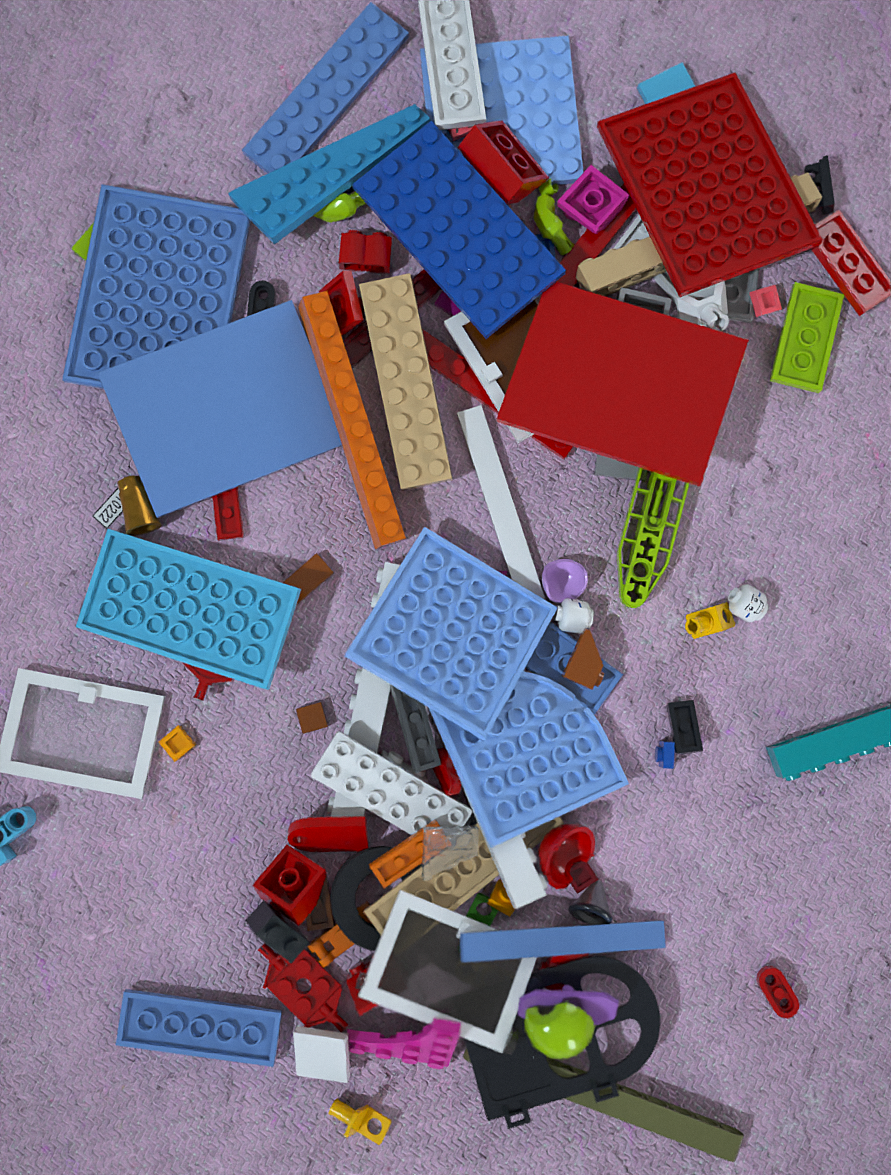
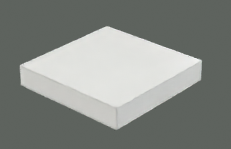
M296 1026L293 1034L297 1076L348 1083L350 1078L348 1033Z

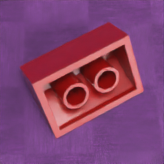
M503 120L475 124L457 147L466 160L507 205L518 203L549 179V176Z

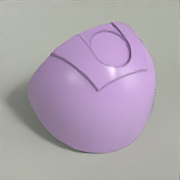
M559 559L549 562L544 567L542 574L543 588L548 598L555 603H562L565 598L576 599L583 593L588 582L586 569L580 563L571 559Z

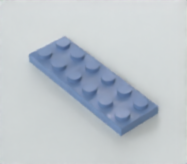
M126 989L123 992L116 1046L274 1067L282 1010Z

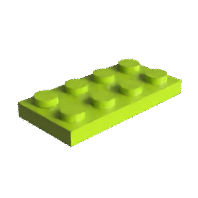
M797 282L792 285L769 381L815 393L822 391L844 294Z

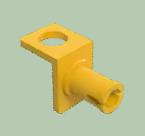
M728 602L686 615L685 629L692 635L693 639L735 627ZM722 611H724L727 616V622L723 618Z
M339 1098L335 1099L328 1112L329 1115L348 1125L344 1133L346 1138L359 1132L377 1145L382 1144L392 1123L390 1118L369 1105L355 1110ZM372 1118L378 1119L382 1124L379 1134H373L369 1130L368 1124Z

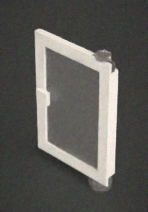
M18 668L0 743V772L143 799L144 794L149 795L152 789L153 779H148L166 696Z

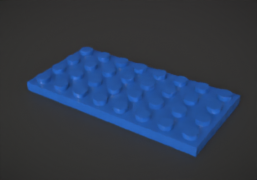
M432 121L352 184L357 194L485 339L490 337L566 273L564 267Z

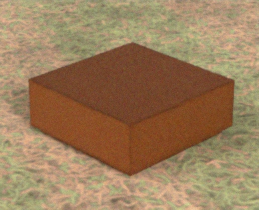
M322 702L296 709L302 734L328 727Z

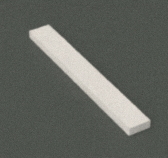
M482 406L458 412L457 416L510 578L545 599Z

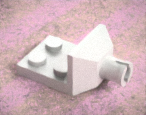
M667 272L654 276V280L676 303L678 319L701 326L708 325L709 328L718 331L719 329L715 325L721 331L728 326L729 318L727 316L725 281L679 298Z

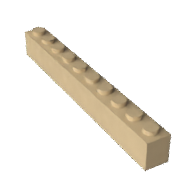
M809 173L791 176L790 178L808 212L815 211L822 196ZM649 236L642 240L635 239L620 249H610L595 259L588 258L578 265L576 279L582 290L608 296L620 291L621 287H630L667 271Z

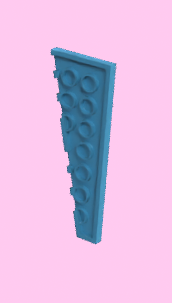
M413 104L234 189L228 195L231 201L275 245L350 188L354 182L428 124L431 118Z

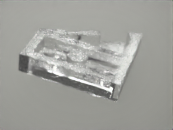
M424 827L422 879L428 881L432 879L431 876L445 869L448 871L456 867L459 862L467 861L477 856L478 827Z

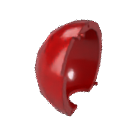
M575 823L562 824L553 828L545 835L538 847L537 861L540 872L549 885L555 889L567 888L573 881L570 875L572 865L581 861L587 863L591 857H594L595 838L593 832L589 828Z

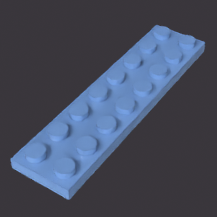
M370 2L242 149L243 154L267 174L308 155L407 41L409 32Z

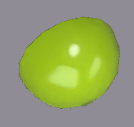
M567 1001L556 1004L554 1010L547 1015H540L537 1007L526 1009L525 1030L533 1046L550 1058L564 1059L578 1055L585 1050L593 1036L595 1025L592 1018L582 1009L569 1004Z

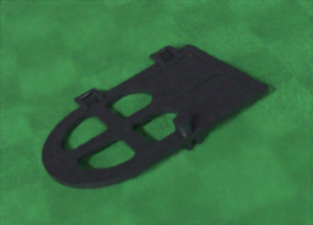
M588 956L541 970L535 969L530 975L523 996L535 990H543L544 987L557 983L570 985L573 991H583L581 979L585 975L605 974L623 982L629 989L630 998L626 1004L618 1006L614 1019L595 1025L591 1041L586 1047L590 1062L589 1070L573 1077L560 1076L551 1069L546 1055L533 1046L525 1030V1019L518 1015V1011L502 1053L464 1038L487 1121L504 1117L507 1128L511 1129L531 1123L528 1109L587 1091H593L596 1103L618 1097L619 1093L616 1083L632 1076L644 1066L655 1049L660 1032V1011L656 997L640 973L622 961L604 956ZM515 977L452 996L458 1020L494 1034ZM627 1019H634L640 1025V1037L635 1047L620 1062L613 1065L606 1064L601 1055L596 1031L600 1027ZM611 1087V1093L599 1095L598 1090ZM523 1113L524 1119L511 1121V1116Z

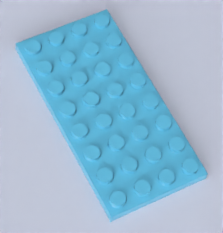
M107 529L76 627L269 690L301 589Z

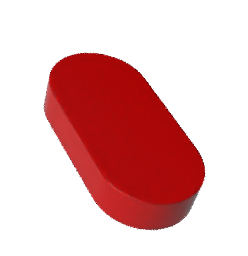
M437 748L441 765L433 767V771L441 788L447 796L459 794L461 791V780L446 748Z

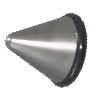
M601 880L591 884L568 908L569 913L574 918L591 925L610 924L613 920Z

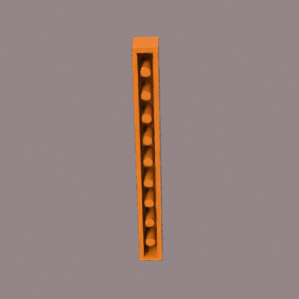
M324 291L303 296L298 308L375 550L399 543L406 539L328 292Z

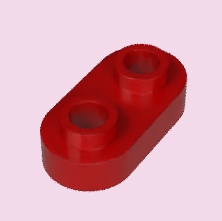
M774 966L761 968L757 974V984L772 1010L781 1018L795 1016L799 1010V1000L783 973ZM768 975H773L771 983H766ZM786 998V1005L780 1006V1000Z

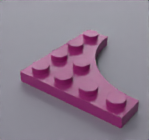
M433 1018L427 1026L423 1027V1031L418 1032V1035L414 1031L398 1032L389 1038H385L381 1033L347 1029L348 1049L354 1054L369 1052L374 1053L376 1057L381 1059L396 1057L401 1058V1061L407 1064L422 1062L428 1063V1066L431 1068L443 1069V1067L449 1066L460 1035L461 1023Z

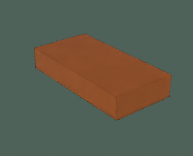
M316 553L282 583L301 589L297 601L298 605L332 576L334 572Z

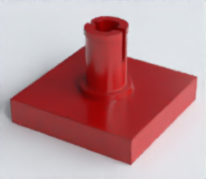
M342 271L319 290V293L328 292L341 336L362 322V312L365 313L362 297L357 295L352 271Z

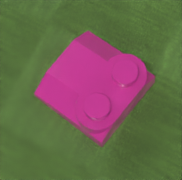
M590 165L557 201V206L562 209L567 219L577 221L597 234L604 230L616 217L630 195Z

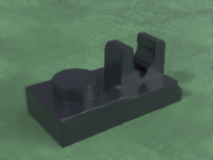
M827 155L819 159V163L806 165L804 173L808 172L816 175L812 180L816 186H820L819 192L822 199L817 207L822 206L823 215L833 213L835 205Z
M694 700L668 703L667 712L673 742H675L674 749L676 755L703 752Z

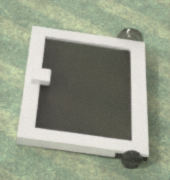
M399 890L366 974L360 973L355 988L360 990L359 997L428 1024L433 1018L460 1022L459 1036L510 1055L515 1049L519 1037V1029L512 1026L518 1011L519 997H522L537 957L462 962L460 933L498 931V929Z

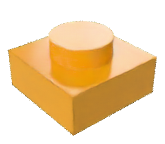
M499 879L492 890L487 904L510 917L515 908L511 904L502 880Z

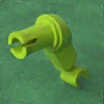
M550 178L539 186L541 196L537 198L533 218L543 238L550 239L560 255H565L572 250L571 248L574 247V244L562 229L563 222L555 214V200L550 196L557 193L559 187L557 183L552 185Z
M357 192L352 194L343 193L313 216L331 223L354 216L357 208L366 203Z

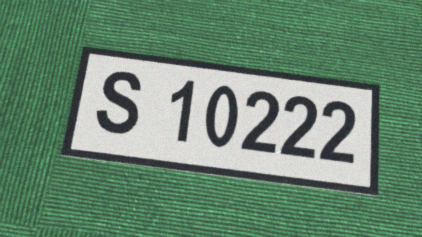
M118 488L92 515L106 529L123 512Z

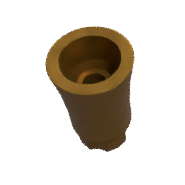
M132 475L119 480L117 485L120 491L119 498L125 520L126 534L138 536L159 529L162 524L155 515L140 476Z

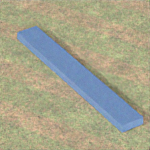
M662 920L460 933L462 962L666 948L664 921Z

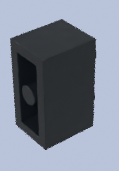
M265 900L245 920L255 936L290 963L310 943L296 925Z

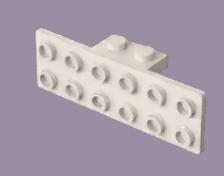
M336 732L311 772L312 778L411 835L433 820H436L450 842L456 839L472 814L470 807L451 796H447L443 791L429 784L427 775H425L426 771L414 772L413 767L403 762L404 759L399 754L393 751L388 753L382 750L379 755L344 733Z

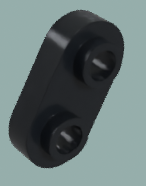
M261 280L251 286L247 316L275 306L276 292L271 283ZM261 293L268 294L266 299L259 298Z

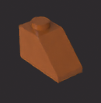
M584 629L568 660L562 677L589 690H593L594 686L599 687L605 673L601 672L603 663L590 630Z

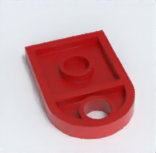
M365 816L308 817L298 819L288 827L287 840L289 844L302 851L357 852L369 848Z

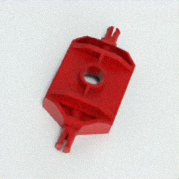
M266 943L258 949L270 964L263 988L266 989L267 987L304 1024L303 1027L310 1028L328 1021L341 1033L346 1029L349 1024L337 1014V1006L343 986L305 949L292 963L276 953ZM301 978L308 979L311 982V989L308 991L299 990L297 981Z

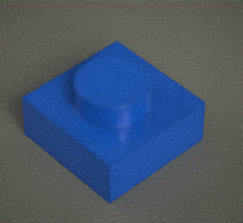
M660 741L659 746H656L655 761L659 762V767L674 769L675 742Z

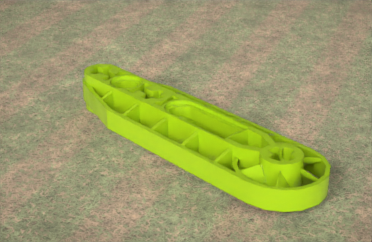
M638 468L617 548L619 599L628 608H637L646 601L668 566L689 483L685 482L681 499L672 497L677 479L651 471L647 489H640L638 484L643 468ZM656 481L660 482L659 488L655 492V499L650 511L651 516L647 514ZM667 483L668 486L665 493L660 517L656 518L658 515L661 497L663 496V484ZM636 493L645 495L640 515L631 513ZM671 502L679 504L674 524L666 522ZM630 517L638 520L633 540L625 538ZM664 527L673 528L668 549L659 547ZM648 540L647 544L651 548L644 552L643 558H636V556L643 555L644 546L640 545V543ZM623 542L632 544L627 565L622 564L621 550ZM658 551L666 553L665 561L658 573L653 572ZM636 563L644 566L645 574L643 577H637L634 574L633 568ZM622 568L626 569L624 578L622 577ZM654 576L655 579L650 585L651 577ZM630 580L642 582V585H637L634 591L638 595V599H633L631 602V597L627 595V592L633 591L635 583H630Z

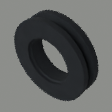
M387 846L370 847L352 855L338 870L331 888V909L337 925L349 940L371 951H376L381 935L373 924L364 921L359 915L355 905V895L359 884L368 875L373 873L369 864L392 849V847ZM418 865L417 867L403 875L401 879L404 880L406 877H408L422 865Z

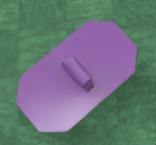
M565 985L562 991L535 990L519 997L518 1015L525 1019L526 1009L533 1007L538 1008L540 1015H547L554 1010L556 1004L567 1001L569 1004L587 1013L592 1018L594 1025H599L616 1017L619 1000L606 992L573 991L570 985Z

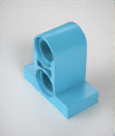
M21 806L8 811L0 817V830L3 833V840L0 841V866L9 863L17 856L9 844L35 824L36 813L31 807ZM18 813H21L25 818L23 826L16 820Z

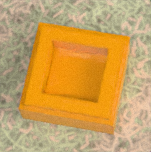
M178 725L159 741V744L174 762L178 761L196 746V743L181 725Z

